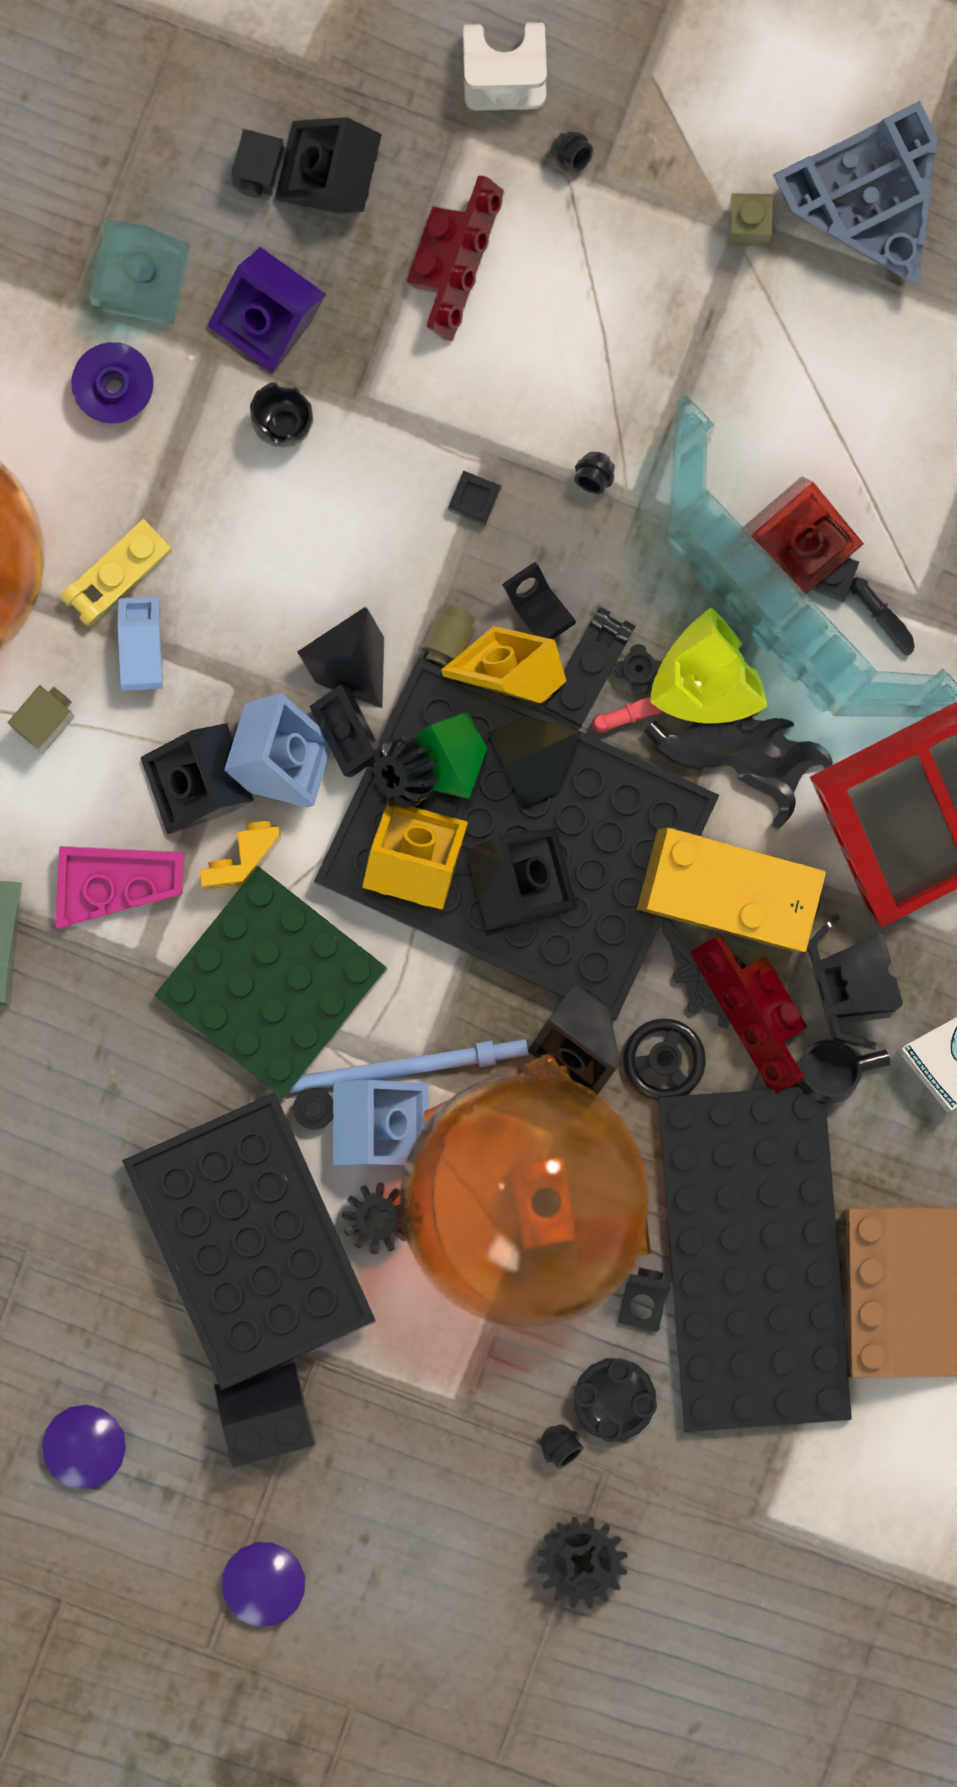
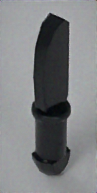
M860 577L854 578L850 586L853 596L856 595L870 611L873 619L876 617L877 623L904 655L912 654L915 644L913 636L905 624L891 609L887 608L888 604L882 602L868 585L869 582Z

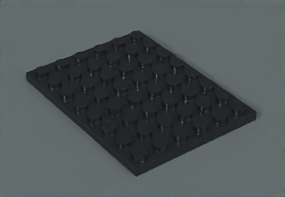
M418 658L378 745H383L389 739L398 736L412 738L432 724L469 712L487 746V751L470 799L434 791V794L430 795L429 798L413 806L468 822L444 908L441 910L430 906H423L416 902L383 895L376 891L362 888L370 851L387 804L386 797H377L379 789L377 783L369 782L374 777V772L369 766L361 779L314 883L563 998L577 984L583 990L586 989L595 993L600 998L602 1004L609 1008L611 1020L616 1021L663 919L662 916L637 910L657 830L671 828L701 837L719 798V794L581 732L560 792L521 809L487 733L524 716L568 728L572 727L494 691L443 677L441 671L443 668ZM556 828L577 908L516 925L486 930L465 849L499 836Z

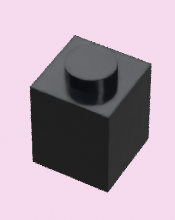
M243 129L231 172L232 184L238 187V192L254 198H260L262 194L273 195L285 151L283 139Z

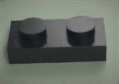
M340 684L309 707L343 775L352 778L368 767V764L375 759L373 751L379 745L349 686Z

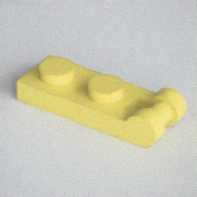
M142 519L77 581L69 585L60 595V599L68 607L73 605L81 614L79 619L87 627H90L118 602V598H123L172 552V548ZM92 587L102 595L94 603L85 595Z

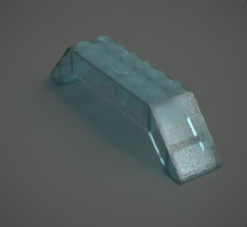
M685 395L678 402L674 424L666 537L670 541L667 547L671 553L682 563L688 560L698 570L695 577L699 583L710 593L716 590L726 600L723 607L727 613L738 623L744 620L754 630L751 637L756 644L766 653L772 650L782 660L779 664L780 669L791 681L796 683L800 680L811 691L807 694V697L822 713L828 710L833 716L927 717L956 702L957 682L943 668L936 675L877 671L706 489L707 444L711 440L714 424Z

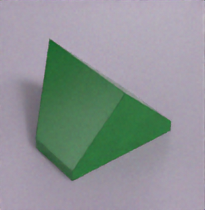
M469 712L432 724L412 738H419L421 747H430V760L438 762L433 768V772L439 777V780L433 785L434 791L470 799L487 751V746Z

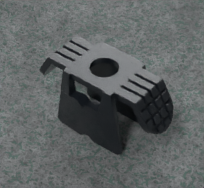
M836 913L808 942L807 951L833 1040L875 1050L876 1042L841 1033L837 1018L895 1012L903 1004L896 977L889 974L888 966L891 963V958L882 934H876L823 960L820 959L816 943L841 918Z

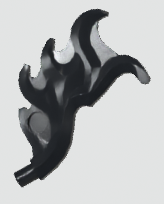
M751 715L740 720L724 723L694 722L685 732L677 735L673 733L669 735L655 720L644 730V733L657 745L655 750L669 760L684 767L696 769L719 766L733 767L737 773V780L770 796L777 802L779 813L772 822V826L775 829L781 828L794 812L796 805L794 791L803 773L813 766L821 765L826 769L833 765L830 753L820 744L811 741L796 742L788 740L783 735V729L794 727V722L783 718H772L762 721L753 719Z

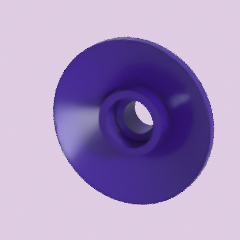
M107 342L90 348L80 357L72 373L71 386L76 403L86 415L98 422L118 424L135 418L146 408L152 397L154 379L148 361L138 350L127 344ZM111 380L121 382V389L116 393H111L106 389L108 382Z

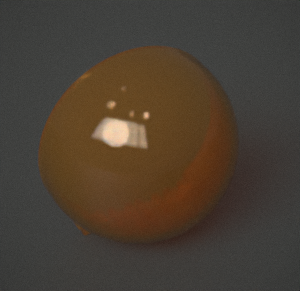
M550 1053L523 1066L524 1072L522 1069L517 1068L502 1076L481 1081L459 1092L449 1100L424 1112L426 1124L420 1130L411 1146L403 1169L400 1186L401 1221L407 1244L415 1262L427 1280L452 1304L471 1315L499 1325L512 1327L550 1326L574 1320L592 1311L609 1298L624 1281L637 1258L645 1234L648 1214L647 1181L641 1156L632 1135L617 1113L593 1091L572 1081L567 1067L558 1066L556 1059Z

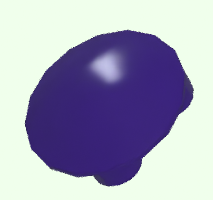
M90 1405L69 1407L56 1415L46 1428L42 1443L44 1462L51 1474L67 1486L79 1489L98 1487L110 1480L122 1465L126 1451L125 1432L117 1420L102 1408Z
M255 1542L241 1548L229 1559L222 1575V1593L228 1608L238 1619L253 1626H272L285 1621L298 1609L305 1594V1574L300 1562L288 1549L275 1543Z

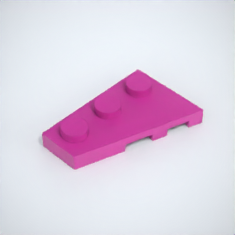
M59 846L56 929L183 894L185 852Z

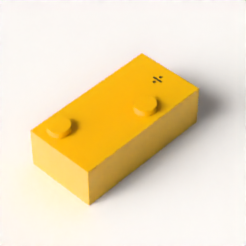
M658 829L637 910L791 952H806L826 871L675 829Z

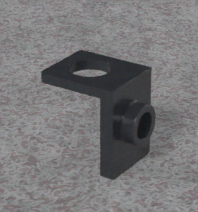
M533 562L502 584L515 612L535 636L554 639L576 624L574 617L550 589L536 562ZM535 578L533 586L528 591L517 594V588L523 581Z
M639 1267L637 1275L628 1274L618 1323L656 1332L659 1331L667 1291L670 1290L671 1282L662 1281L663 1272ZM641 1294L649 1296L655 1305L652 1316L644 1320L637 1319L630 1311L632 1299Z

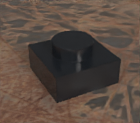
M838 554L817 573L809 577V579L813 580H808L805 588L844 602L860 562Z

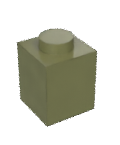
M731 194L728 246L769 247L772 237L773 194Z
M39 685L7 723L32 746L44 754L75 716L68 709L72 702L54 686L48 692Z

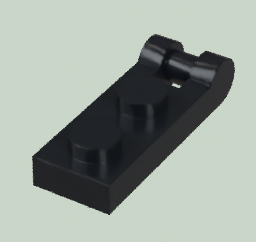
M601 606L596 611L588 629L564 670L567 682L552 694L545 705V709L579 727H582L636 628V625L627 620L622 623L609 616L611 612ZM601 631L615 637L610 648L596 641Z

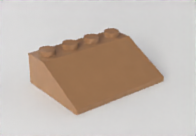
M957 1208L845 1209L848 1377L957 1376Z

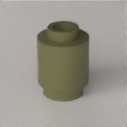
M445 605L443 612L437 613L421 648L428 654L426 660L444 668L467 648L475 631V628L472 626L475 617L463 609L452 605Z

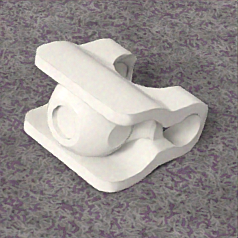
M527 23L524 41L517 49L510 52H498L490 48L485 42L481 24H465L463 28L465 103L467 107L471 110L479 111L539 109L544 106L546 102L547 79L544 23Z

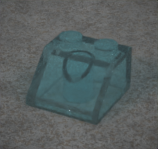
M106 219L90 294L93 308L105 312L174 324L190 244L147 226Z

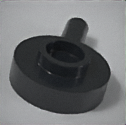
M834 1040L818 1041L810 1045L800 1059L798 1067L803 1074V1080L799 1084L803 1091L816 1101L827 1104L839 1103L848 1099L854 1093L861 1079L862 1072L889 1066L890 1057L886 1049L857 1056L850 1047Z

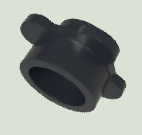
M636 644L631 647L630 654L624 661H618L615 664L614 672L618 678H624L631 684V689L634 693L642 694L647 691L648 683L656 676L662 662L654 660L647 653L644 645ZM636 666H642L643 671L641 673H637L635 671Z

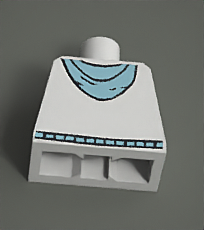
M956 1017L898 1050L947 1113L957 1107Z

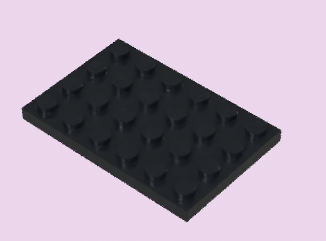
M275 1092L122 1160L222 1391L377 1322Z

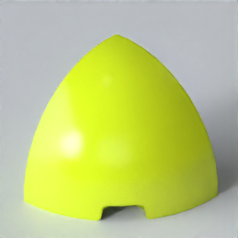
M712 607L690 624L672 645L657 671L650 702L665 713L698 723L736 721L767 708L765 690L757 669L751 668L745 662L743 655L739 652V648L742 646L741 641Z

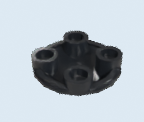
M605 1358L590 1365L579 1377L573 1392L574 1410L580 1424L593 1436L607 1442L624 1441L638 1435L650 1423L657 1409L656 1390L650 1376L638 1364L623 1358Z

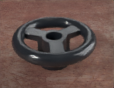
M668 1018L654 1019L639 1026L629 1037L623 1053V1067L630 1084L643 1096L657 1101L658 1097L684 1096L689 1094L700 1082L706 1066L705 1049L699 1036L688 1025ZM658 1031H669L665 1042L657 1043L651 1049L649 1055L636 1057L638 1046L648 1035ZM681 1036L688 1042L693 1052V1067L687 1078L679 1069L682 1063V1053L677 1045ZM661 1052H668L672 1056V1064L668 1067L660 1066L657 1062V1055ZM651 1068L659 1075H668L676 1087L669 1089L653 1087L641 1078L637 1070Z

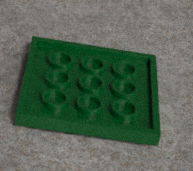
M258 866L154 996L285 1099L387 972L388 968Z

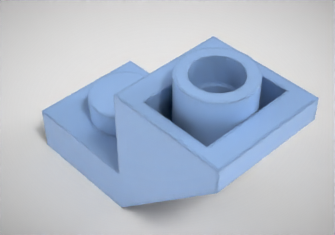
M159 596L118 598L121 691L163 689V656L160 637L161 607Z

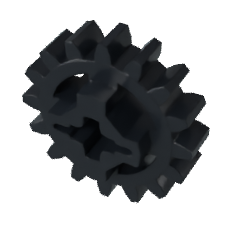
M576 1516L572 1517L570 1528L566 1529L560 1522L556 1523L559 1534L556 1537L545 1534L544 1539L550 1546L548 1550L538 1549L537 1551L538 1556L546 1559V1564L538 1566L537 1572L542 1574L548 1573L549 1578L542 1584L544 1589L555 1586L557 1591L554 1599L558 1602L565 1595L569 1596L571 1608L576 1607L579 1599L585 1600L588 1609L592 1608L593 1597L599 1596L606 1603L609 1601L606 1590L610 1587L613 1590L619 1591L621 1588L618 1582L614 1580L616 1575H627V1569L618 1566L619 1560L628 1557L627 1552L616 1551L615 1546L621 1542V1537L618 1535L609 1539L607 1534L610 1525L605 1523L598 1530L594 1528V1517L590 1516L585 1526L580 1525ZM576 1534L591 1535L583 1544L571 1545L565 1541L566 1538ZM604 1544L610 1554L609 1571L602 1567L599 1562L598 1553ZM594 1546L589 1558L590 1563L593 1565L590 1571L581 1569L579 1573L576 1572L573 1578L570 1579L575 1567V1563L571 1559L575 1553L582 1556ZM555 1553L564 1559L566 1571L560 1580L554 1570ZM592 1579L599 1583L598 1586L589 1590H574L579 1581Z

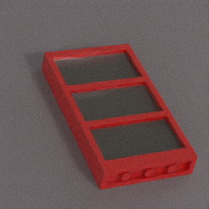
M956 701L810 776V780L867 911L881 928L957 889Z

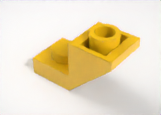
M270 821L246 824V831L237 832L241 865H234L233 859L208 862L209 869L200 870L202 888L204 890L242 886L280 842L281 832L279 827H271Z

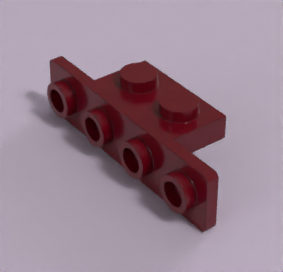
M479 175L477 177L466 212L432 206L406 281L413 288L437 292L427 321V328L447 341L454 340L457 328L462 323L463 311L468 296L475 285L476 273L483 253L488 247L489 236L496 215L502 207L504 190L487 176Z
M717 935L691 950L690 954L768 1088L773 1089L777 1094L803 1080V1074L784 1042L806 1029L807 1025L766 955L741 969L721 935Z

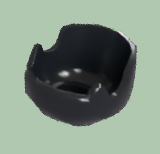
M276 382L269 383L256 391L250 404L251 425L257 436L265 443L277 447H292L308 437L314 420L312 406L298 388L280 387Z

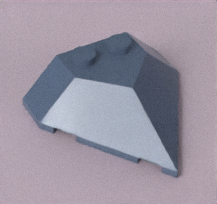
M920 101L813 156H808L773 174L791 213L917 287L919 286L922 249L925 244L933 181L931 179L933 162L938 137Z

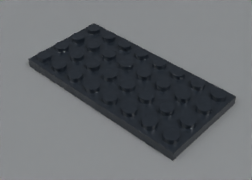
M801 1087L787 1088L777 1094L773 1089L658 1097L684 1432L852 1420L826 1103L812 1099Z

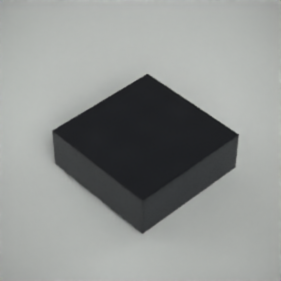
M463 470L448 506V511L487 525L500 493L501 485Z

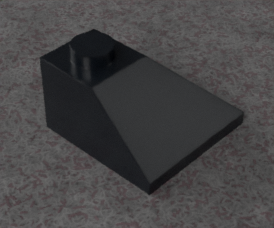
M577 984L572 987L555 1009L528 1049L530 1054L593 1101L620 1065L609 1008L602 1004L600 998L595 993L586 989L583 990Z

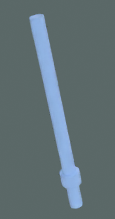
M524 1039L493 1044V1040L476 1043L474 1048L305 1074L289 1094L303 1092L309 1088L323 1089L333 1087V1082L379 1080L472 1064H479L480 1067L496 1065L497 1060L529 1056L527 1042Z

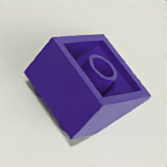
M259 247L237 266L207 326L273 373L311 324L326 293L262 247Z

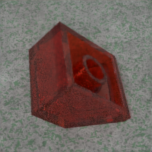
M803 476L740 529L767 564L800 598L864 544L817 485Z

